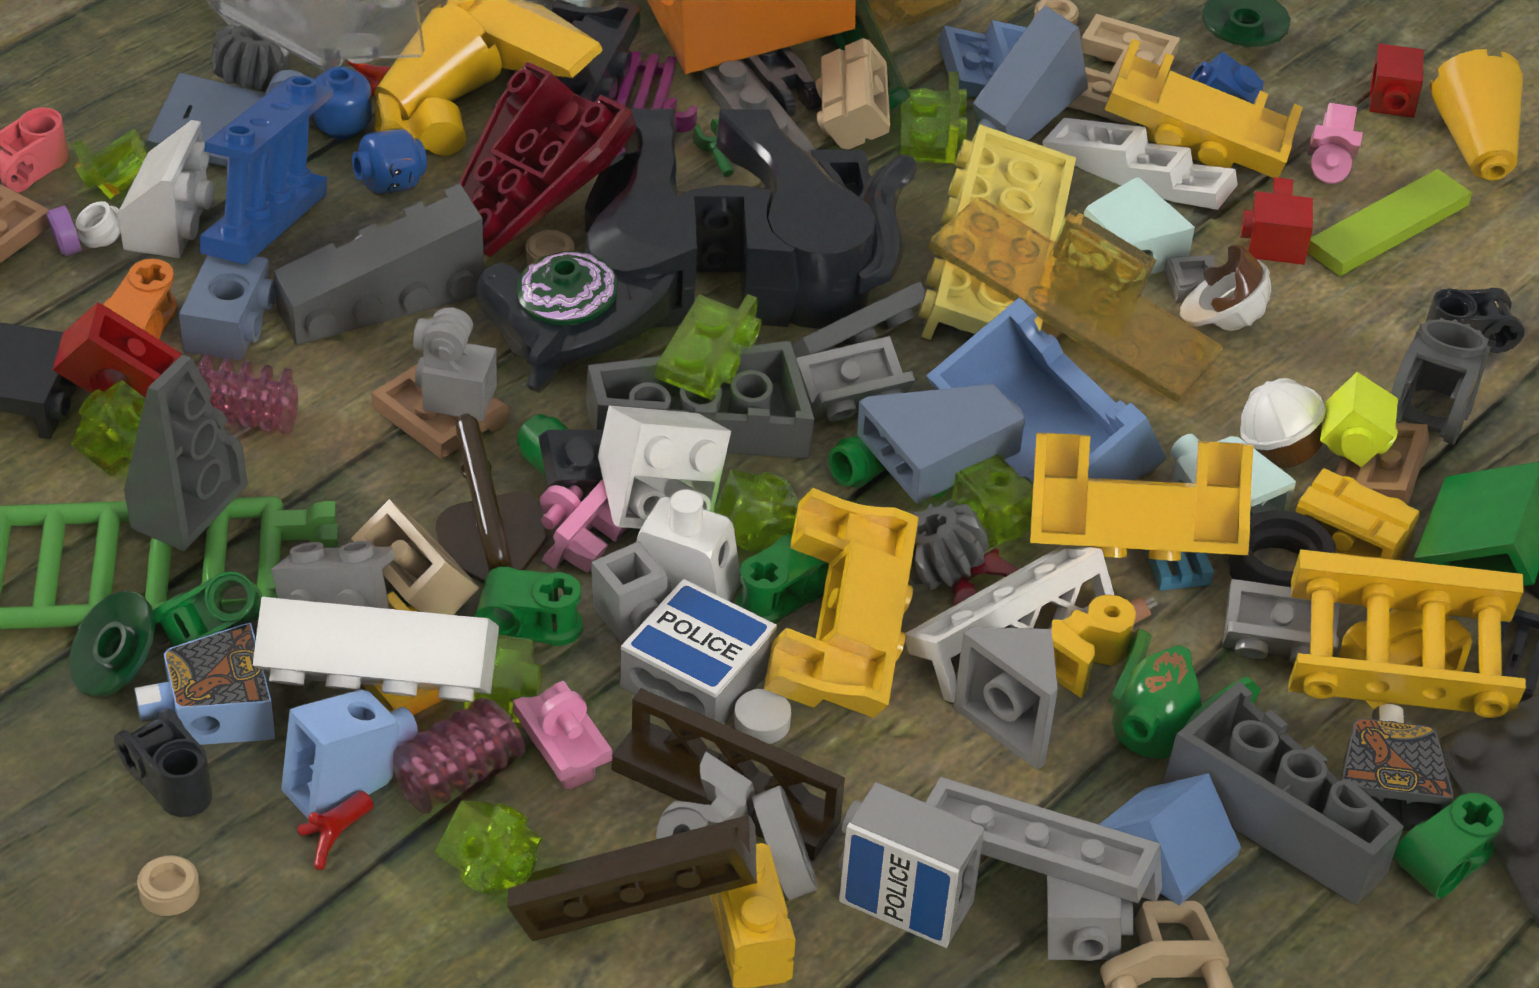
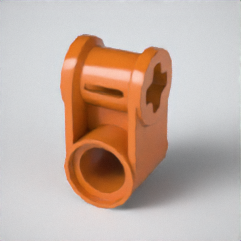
M153 258L135 263L114 294L103 305L157 339H160V336L178 311L177 300L170 289L174 282L173 268L169 263Z

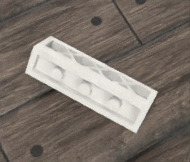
M1062 545L905 633V642L909 654L932 660L943 699L954 703L957 678L951 658L961 653L963 633L971 627L1005 628L1009 625L1013 628L1034 629L1041 606L1049 602L1058 606L1053 619L1065 620L1070 617L1071 612L1073 613L1074 610L1088 613L1089 605L1083 609L1074 605L1082 583L1091 579L1096 597L1108 594L1114 595L1102 549L1075 545Z

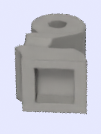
M705 752L700 763V776L708 800L713 801L711 805L674 801L660 817L656 838L675 835L749 815L751 818L754 810L752 796L756 795L752 781L708 752Z

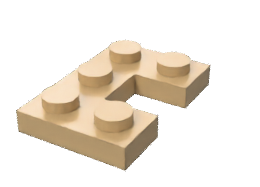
M1096 14L1081 38L1082 51L1102 61L1116 62L1110 74L1085 67L1088 89L1067 107L1109 118L1117 123L1136 126V122L1104 110L1132 38L1140 41L1135 56L1161 65L1166 53L1173 55L1175 59L1179 49L1180 38Z

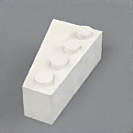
M262 597L252 666L270 673L269 681L280 684L304 685V680L325 681V687L348 691L360 690L361 684L382 686V693L412 697L416 696L417 688L439 690L438 698L473 702L474 693L491 694L499 625L489 618Z

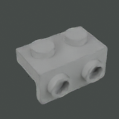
M890 336L796 358L814 420L828 417V420L831 422L847 419L857 413L860 400L868 396L907 393L915 383L912 371L902 372Z
M356 541L343 545L340 548H324L320 542H307L293 547L290 550V555L271 569L277 598L390 609L382 569L395 559L393 547H372V543L369 541Z
M1236 579L1231 580L1222 647L1235 649L1237 655L1245 658L1262 659L1266 658L1268 654L1290 657V662L1295 663L1298 653L1310 654L1311 601L1291 598V587ZM1334 603L1333 657L1339 645V637L1336 635L1340 603Z

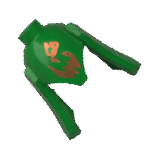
M1137 629L1132 634L1122 674L1109 699V702L1114 706L1111 722L1116 737L1128 749L1137 754L1164 759L1171 756L1177 733L1238 681L1253 693L1250 701L1253 704L1261 689L1252 679L1245 676L1215 693L1202 703L1199 685L1192 665L1190 649L1182 645H1176L1146 657L1152 635L1145 630Z

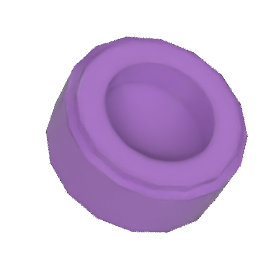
M63 205L48 210L46 214L60 254L67 257L81 252L80 241L66 206Z

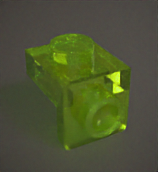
M135 128L96 154L91 151L81 138L72 144L79 158V161L74 164L79 176L89 188L97 185L109 199L133 184L150 151L145 140Z

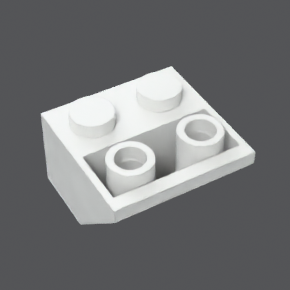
M189 121L148 152L118 212L123 250L180 258L188 240L196 238L199 228V217L203 209L208 210L210 208L214 191L213 182L207 180L206 175L210 153L204 152L205 142H203L201 121Z
M609 405L598 459L613 524L617 527L641 529L659 499L671 498L675 492L680 490H693L699 493L703 498V509L713 512L731 431L699 413Z

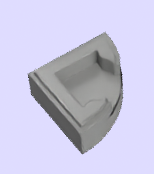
M1213 255L1166 258L1164 272L1176 303L1184 302L1187 295L1205 281L1204 271L1206 268L1215 266Z

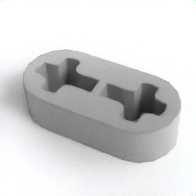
M777 786L752 796L766 844L770 846L779 882L786 897L792 900L818 890L816 877L795 815L782 786Z

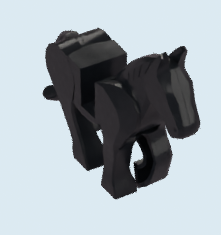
M629 108L633 113L637 128L625 143V152L617 155L611 164L599 173L585 205V231L587 233L585 253L598 256L608 263L618 279L617 297L609 309L593 320L576 325H551L535 320L522 310L516 296L517 282L521 273L505 263L489 266L481 273L476 284V302L487 318L497 327L513 354L533 365L527 386L530 390L537 393L547 388L569 362L604 353L641 335L649 328L694 324L696 272H740L743 324L788 327L790 323H793L800 327L822 329L867 307L869 291L889 282L897 272L903 257L901 230L896 218V203L904 186L914 180L917 165L913 156L899 154L889 164L876 170L871 176L868 172V159L864 150L811 149L810 155L781 131L769 109H720L716 147L732 163L748 170L759 178L767 189L744 185H717L687 192L679 191L676 185V111L674 109Z

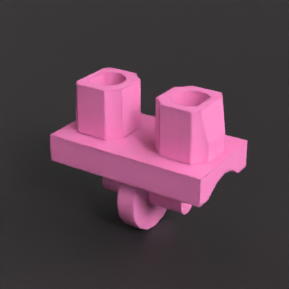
M1329 103L1327 112L1324 115L1323 125H1316L1314 128L1308 154L1313 155L1311 171L1314 177L1322 183L1337 184L1349 175L1352 161H1354L1361 146L1363 132L1353 131L1357 107Z
M603 479L582 502L580 499L583 496V492L576 485H572L568 489L558 485L550 486L541 495L540 506L545 514L541 518V523L550 530L556 525L559 526L553 535L555 544L546 552L542 559L543 562L554 570L566 559L588 574L591 571V562L601 558L608 546L607 543L590 532L592 527L597 528L614 542L627 530V528L617 527L613 524Z
M563 680L554 684L539 696L531 698L520 697L513 700V713L548 762L565 789H572L592 781L595 778L596 767L612 761V748L586 713V702L576 691H571Z

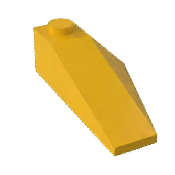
M522 0L447 1V3L455 4L466 10L484 27L486 32L481 38L488 49L494 44L496 45L500 53L502 68L520 70L528 61L550 71L555 76L573 78L603 51L598 41L540 4Z

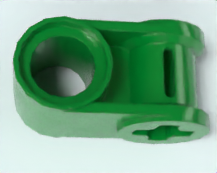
M792 534L782 536L772 546L755 556L747 558L741 564L739 571L743 590L737 597L735 604L774 624H777L781 619L805 604L816 601L824 594L829 563L791 549Z
M497 567L492 569L485 577L474 617L489 618L499 625L497 640H519L545 643L552 646H564L576 641L583 632V618L579 611H577V605L581 600V585L576 578L562 572L545 573L518 570L511 567ZM558 588H561L563 590V595L560 597V599L558 595ZM557 619V630H553L552 623Z
M226 571L191 591L177 595L153 610L155 624L162 626L174 647L242 624H252L259 618L261 598L263 596L256 584L246 576L238 572ZM235 586L245 587L247 602L244 608L233 614L225 613L221 605L224 593ZM181 620L183 621V623H184L186 629L188 630L190 636H188V634H187L185 628L183 627V625H182V623H181Z
M1480 793L1463 794L1428 821L1421 822L1412 828L1397 845L1392 859L1435 898L1442 899L1456 889L1465 878L1481 866L1486 865L1491 859L1494 848L1492 838L1497 835L1503 825L1504 814L1502 808L1487 795Z

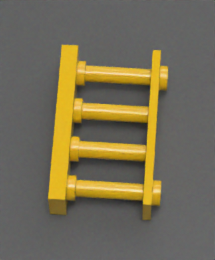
M1300 549L1291 578V598L1311 601L1310 654H1297L1288 682V692L1305 693L1317 699L1341 697L1474 712L1486 718L1513 717L1526 689L1525 678L1502 676L1501 621H1512L1523 595V574ZM1334 603L1361 605L1367 608L1366 661L1333 657ZM1389 609L1415 611L1422 614L1423 667L1389 663ZM1445 615L1469 617L1478 620L1479 673L1446 670Z

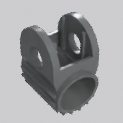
M1440 318V320L1429 319L1424 324H1420L1414 340L1405 354L1391 394L1398 398L1396 423L1404 421L1412 424H1428V431L1440 433L1439 437L1443 438V442L1454 445L1462 430L1464 420H1468L1491 349L1487 345L1489 339L1485 338L1480 330H1475L1470 327V324L1458 323L1456 319L1453 321L1444 320L1443 318ZM1422 390H1434L1450 396L1454 403L1448 417H1435L1416 409L1411 404L1414 393Z

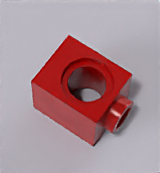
M1378 43L1370 78L1369 112L1415 117L1423 84L1424 49Z

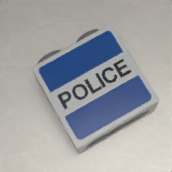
M683 579L621 645L620 687L634 695L637 694L640 688H643L724 724L735 712L737 700L744 693L754 690L766 676L772 641L776 638L777 625Z
M875 782L863 802L855 800L851 804L843 821L842 833L846 834L845 847L838 864V870L842 872L839 902L947 948L974 902L985 827Z

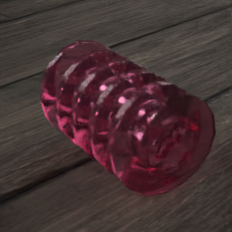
M205 354L202 357L197 368L211 390L210 402L213 408L223 411L228 420L227 424H233L238 420L244 427L253 428L259 424L260 428L265 431L272 432L277 427L282 434H289L292 431L299 402L297 385H294L292 369L285 368L277 382L274 381V371L271 365H264L259 377L255 378L253 362L245 361L239 374H234L232 358L225 357L217 371L214 370L213 355Z
M478 698L471 702L468 709L457 710L451 715L449 720H441L435 723L431 732H420L416 734L412 743L405 742L398 745L393 752V766L400 788L407 800L417 810L423 813H431L433 807L429 794L439 803L445 804L449 802L452 796L448 782L458 792H465L470 787L468 773L477 781L485 780L489 774L487 763L494 769L501 770L507 764L506 753L513 758L519 759L525 753V744L517 726L499 705L492 700Z

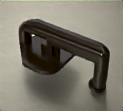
M465 413L460 415L461 417L456 422V433L463 462L461 474L468 480L472 501L456 504L444 510L437 519L436 533L439 544L466 574L484 583L486 575L497 567L526 570L545 545L547 530L541 523V518L543 517L541 506L533 496L524 492L496 495L491 475L492 465L487 459L479 422L474 416Z

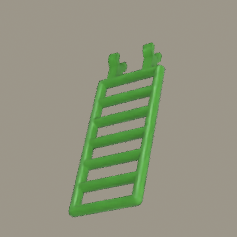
M236 497L206 528L202 584L216 575L225 572L229 519L261 518L257 587L261 590L263 597L277 598L271 569L280 563L281 541L309 540L310 542H320L325 547L338 546L339 528L338 524H335L336 502H317L305 510H284L283 502L278 497ZM126 501L0 505V598L11 526L44 525L32 606L0 607V629L79 627L91 609L105 597L112 594L120 523L130 522ZM69 524H98L88 604L55 605L65 527ZM151 537L145 599L152 606V610L167 601L172 546ZM247 598L222 599L223 611L229 614L239 612L244 608Z

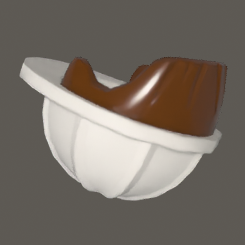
M1239 244L1231 245L1228 247V261L1219 267L1206 268L1204 271L1205 281L1187 295L1180 307V316L1187 325L1196 327L1212 323L1224 330L1233 331L1244 326H1251L1255 320L1264 315L1270 299L1271 281L1269 269Z
M1289 378L1266 381L1262 386L1250 392L1248 401L1243 409L1240 426L1242 440L1248 444H1253L1256 451L1279 468H1290L1306 462L1323 445L1320 438L1326 408L1321 396L1313 389Z

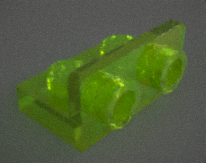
M949 71L947 91H933L927 88L908 89L910 97L900 103L899 154L913 156L915 161L955 163L957 145H962L963 140L967 138V117H965L967 89H959V72Z
M747 294L739 309H735L699 295L657 362L655 378L712 400L723 382L730 384L735 377L740 364V352L743 347L751 348L758 337L762 322L761 319L756 318L758 298Z

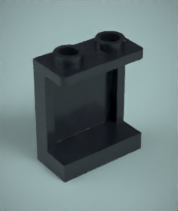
M0 322V411L34 417L37 421L39 437L51 439L59 422H65L68 418L71 398L76 388L80 387L53 371L64 332Z

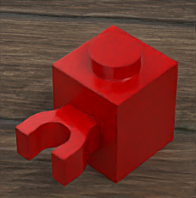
M1274 177L1273 193L1256 191L1252 210H1243L1240 238L1248 239V251L1256 259L1305 265L1313 230V198L1293 196V179Z

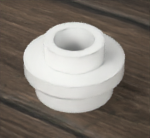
M102 201L90 204L83 209L76 219L78 237L81 242L89 248L104 247L115 242L121 233L119 209L109 206L108 203Z

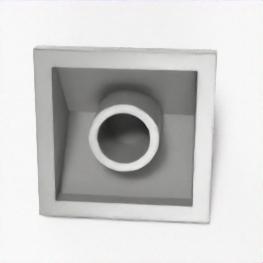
M971 627L963 633L954 709L1033 768L1039 770L1046 762L1058 692L1052 629Z

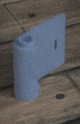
M295 70L279 71L272 77L266 93L179 73L146 140V148L153 149L191 120L201 121L203 142H206L288 77L306 75ZM210 153L209 163L227 167L228 157Z

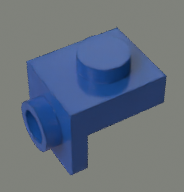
M1223 51L1210 63L1202 62L1190 77L1192 80L1252 104L1259 91H1262L1264 81L1258 77L1254 70L1248 66H1242Z

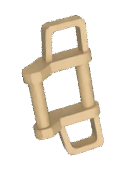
M1145 901L1134 919L1141 946L1106 961L1100 969L1105 988H1138L1137 986L1150 981L1151 978L1204 977L1208 988H1234L1226 970L1229 965V959L1224 946L1220 942L1204 907L1196 901H1184L1180 906L1173 901ZM1157 923L1183 924L1188 927L1194 940L1163 941Z

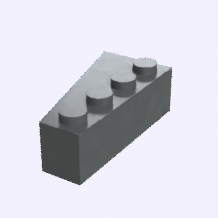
M459 183L444 190L445 198L426 207L420 201L403 209L405 217L381 228H378L377 224L373 223L358 230L359 235L353 241L341 247L331 243L273 270L277 310L296 345L476 297V284L481 273L484 271L483 225L481 215L462 185Z
M791 341L588 365L586 408L592 430H604L609 405L699 413L731 431L726 453L809 458L814 416Z
M1238 681L1177 733L1163 784L1209 773L1232 828L1348 901L1358 905L1386 877L1404 826L1351 779L1338 780L1327 770L1326 764L1328 759L1313 746L1303 749L1285 733L1288 724L1273 710L1266 713L1259 710L1250 702L1253 693Z

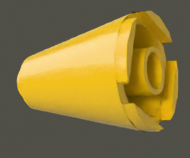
M447 3L442 8L440 4L430 11L375 89L376 99L378 98V93L390 95L398 102L402 120H409L425 98L439 97L440 99L452 102L492 82L501 73L502 61L500 53L495 44L488 49L481 38L486 30L471 14L452 3Z
M1476 49L1458 54L1445 61L1438 68L1439 76L1435 81L1431 79L1430 90L1432 100L1473 175L1494 181L1507 176L1516 167L1518 162L1523 73L1519 61L1511 54L1501 51L1502 57L1488 56L1487 49Z

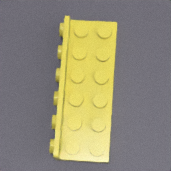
M979 124L972 141L963 140L955 162V166L960 168H956L948 190V195L955 198L949 197L940 223L947 226L948 229L945 227L941 228L933 250V255L939 256L940 259H933L925 285L932 287L933 290L926 289L925 299L921 302L917 317L925 319L921 334L922 338L931 340L938 322L976 334L1019 297L1035 311L1037 318L1034 321L1039 331H1041L1076 157Z

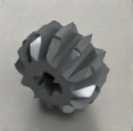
M242 23L240 26L227 25L224 29L217 31L215 41L212 43L213 73L220 78H224V81L228 84L235 83L241 85L242 89L245 87H253L257 90H260L262 87L268 88L272 77L277 72L289 70L291 57H289L290 47L288 46V39L282 35H277L274 29H264L260 25L249 26L245 23Z
M951 499L938 507L931 502L928 509L921 513L912 512L913 515L919 517L909 578L913 580L915 585L925 583L932 590L945 582L952 587L955 580L961 576L971 577L970 569L972 567L985 563L983 553L989 548L986 540L987 534L976 513L970 509L968 504L957 505Z

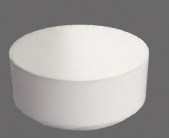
M754 689L744 693L737 700L734 713V726L736 730L768 744L781 740L788 733L791 721V706L785 697L764 689Z

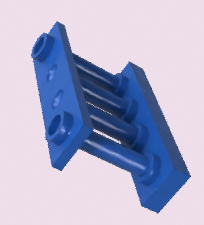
M307 76L288 77L205 142L204 152L228 157L225 215L201 234L200 254L246 265L326 195L327 177L313 174L306 168L309 116L333 97V88L316 84V80Z

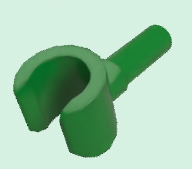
M712 119L710 124L711 130L715 135L714 137L705 136L701 132L699 124H696L693 133L694 144L701 150H710L724 177L733 175L734 170L728 158L716 147L719 120Z

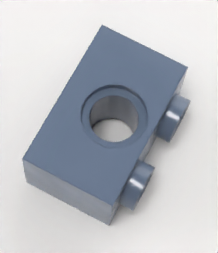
M207 255L179 313L183 352L238 361L243 360L250 343L257 342L262 328V316L265 310H271L276 299L274 280L270 279L268 258L256 256L245 265Z

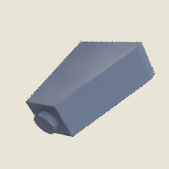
M1044 6L973 102L977 123L975 129L977 130L979 124L1028 141L1086 91L1088 83L1079 27L1049 7Z
M994 384L868 396L859 401L857 435L914 502L918 504L1019 453L1025 418L1019 405L1011 399L1008 400Z

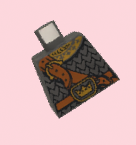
M1384 704L1375 708L1372 712V719L1360 718L1354 721L1340 780L1351 779L1404 826V831H1410L1421 822L1428 821L1452 803V787L1437 732L1433 728L1424 725L1407 724L1405 710L1394 704Z

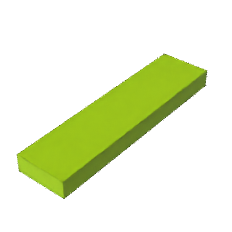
M1436 169L1312 236L1308 254L1341 277L1469 206L1472 192L1439 169Z

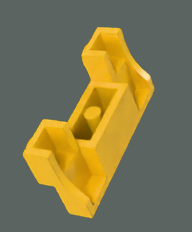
M1132 38L1104 110L1146 126L1148 141L1152 143L1191 148L1192 159L1202 162L1207 166L1231 168L1235 162L1272 178L1280 176L1292 148L1294 133L1303 109L1302 106L1294 104L1287 117L1264 107L1268 93L1259 91L1252 104L1173 71L1169 72L1174 59L1173 55L1166 53L1161 65L1135 56L1140 41Z
M1037 432L1030 543L1093 546L1097 549H1102L1104 557L1114 558L1127 557V548L1149 550V559L1166 561L1181 560V552L1248 555L1254 445L1248 443L1198 441L1195 483L1088 478L1090 435Z
M812 488L800 500L790 548L829 563L816 639L789 628L781 632L772 641L764 690L815 708L824 699L872 718L889 705L895 663L900 657L905 644V633L901 631L903 614L908 609L913 595V587L908 585L918 516L895 507H874L853 503Z

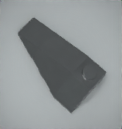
M184 354L148 387L124 488L131 529L182 551H185L248 485L243 446L238 437L227 432L224 427L228 421L223 411L213 408L210 402L211 390L193 359Z

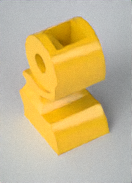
M378 93L373 132L405 129L414 138H418L422 142L425 150L429 149L430 152L440 156L452 155L460 151L465 145L467 138L461 112L453 102L440 99L439 97L425 98L409 120H402L398 102L390 95Z
M1100 595L1091 601L1088 613L1074 610L1071 616L1065 620H1052L1051 629L1057 683L1081 699L1088 690L1093 662L1113 666L1127 654L1136 617L1134 606L1128 600L1116 595Z

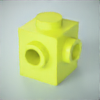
M1356 372L1324 402L1326 413L1322 421L1320 441L1327 445L1336 455L1346 457L1362 468L1377 453L1382 455L1393 445L1398 434L1396 428L1398 398Z

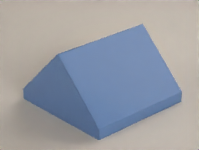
M1209 773L1144 788L1098 824L1160 843L1162 890L1160 894L1179 906L1233 861L1241 849Z

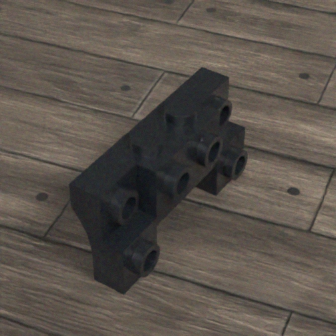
M554 1L552 5L553 13L598 41L603 49L600 54L573 78L556 77L573 93L591 102H595L600 95L614 100L618 81L620 78H626L630 71L632 53L628 49L640 29L641 6L618 1L609 6L588 8ZM497 100L495 101V103H494V105H493V110H494V108H495V106H496V104H497V102H498Z

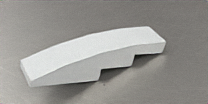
M1063 118L1043 140L1044 147L1076 157L1075 166L1086 172L1121 186L1139 177L1159 196L1172 202L1218 210L1238 185L1236 169L1193 164L1191 148L1148 143L1146 127Z

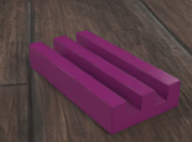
M632 51L630 71L628 76L623 78L616 102L626 107L629 106L638 74L641 72L644 74L633 108L644 109L654 75L656 74L662 76L652 109H662L663 103L668 99L676 72L677 58L667 56L666 63L659 62L658 54H650L647 61L641 60V52Z

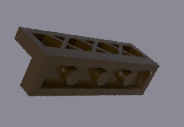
M640 688L632 699V729L612 754V771L678 801L711 805L713 801L707 799L700 776V763L705 752H708L752 781L755 794L782 786L795 815L809 859L815 861L841 822L845 777ZM650 715L664 720L672 732L651 723ZM700 737L714 742L722 754L709 749ZM751 760L765 765L773 776L759 771ZM804 782L825 791V800L811 794L802 783ZM754 808L751 819L755 824V835L765 839Z
M746 815L528 873L527 883L508 888L507 908L529 938L535 941L757 883L755 824L750 816Z

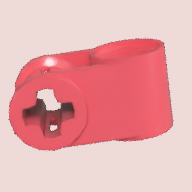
M44 107L35 108L27 111L21 118L0 130V149H2L0 150V179L3 186L20 193L27 190L34 182L67 163L69 152L62 117L58 111Z

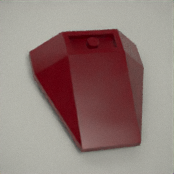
M527 61L522 69L518 70L510 78L508 88L499 98L458 184L462 185L482 217L483 254L492 257L605 170L637 128L632 111L625 105L603 95H600L595 102L573 93L550 71Z

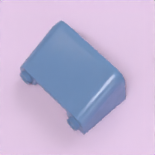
M1020 297L926 375L934 390L994 384L1008 400L1011 399L1019 405L1025 418L1021 450L1019 453L1002 461V463L1027 487L1023 490V493L1031 504L1033 501L1037 432L1090 435L1088 478L1136 480L1151 473L1166 460L1148 418L1131 402L1128 405L1121 400L1116 403L1063 353L1057 339L1052 334L1048 336L1043 330L1039 331L1034 321L1037 318L1035 311Z

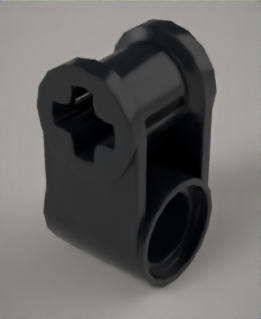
M1494 287L1476 290L1442 289L1435 293L1425 321L1443 318L1450 321L1456 319L1458 323L1465 325L1470 324V327L1480 330L1481 334L1489 339L1487 345L1491 347L1490 352L1501 353L1513 349L1521 342L1525 332L1520 319L1513 316L1510 311L1512 302L1507 292L1501 288Z
M165 708L159 711L156 720L131 733L122 730L115 734L114 743L125 768L132 777L139 780L164 811L177 817H191L201 813L209 806L212 801V787L206 752L203 746L185 729L181 720L171 709Z

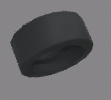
M1284 510L1259 512L1250 517L1248 555L1231 554L1230 576L1236 580L1291 587L1292 571L1277 570L1265 565L1253 553L1266 548L1287 549L1299 554L1300 549L1336 553L1335 543L1329 532L1310 517Z

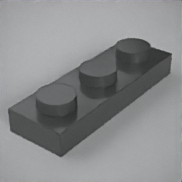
M918 281L792 343L795 358L836 349L834 345L844 340H847L849 345L865 342L877 336L873 326L885 321L888 328L891 329L915 317L911 307L923 302L926 295L921 282Z

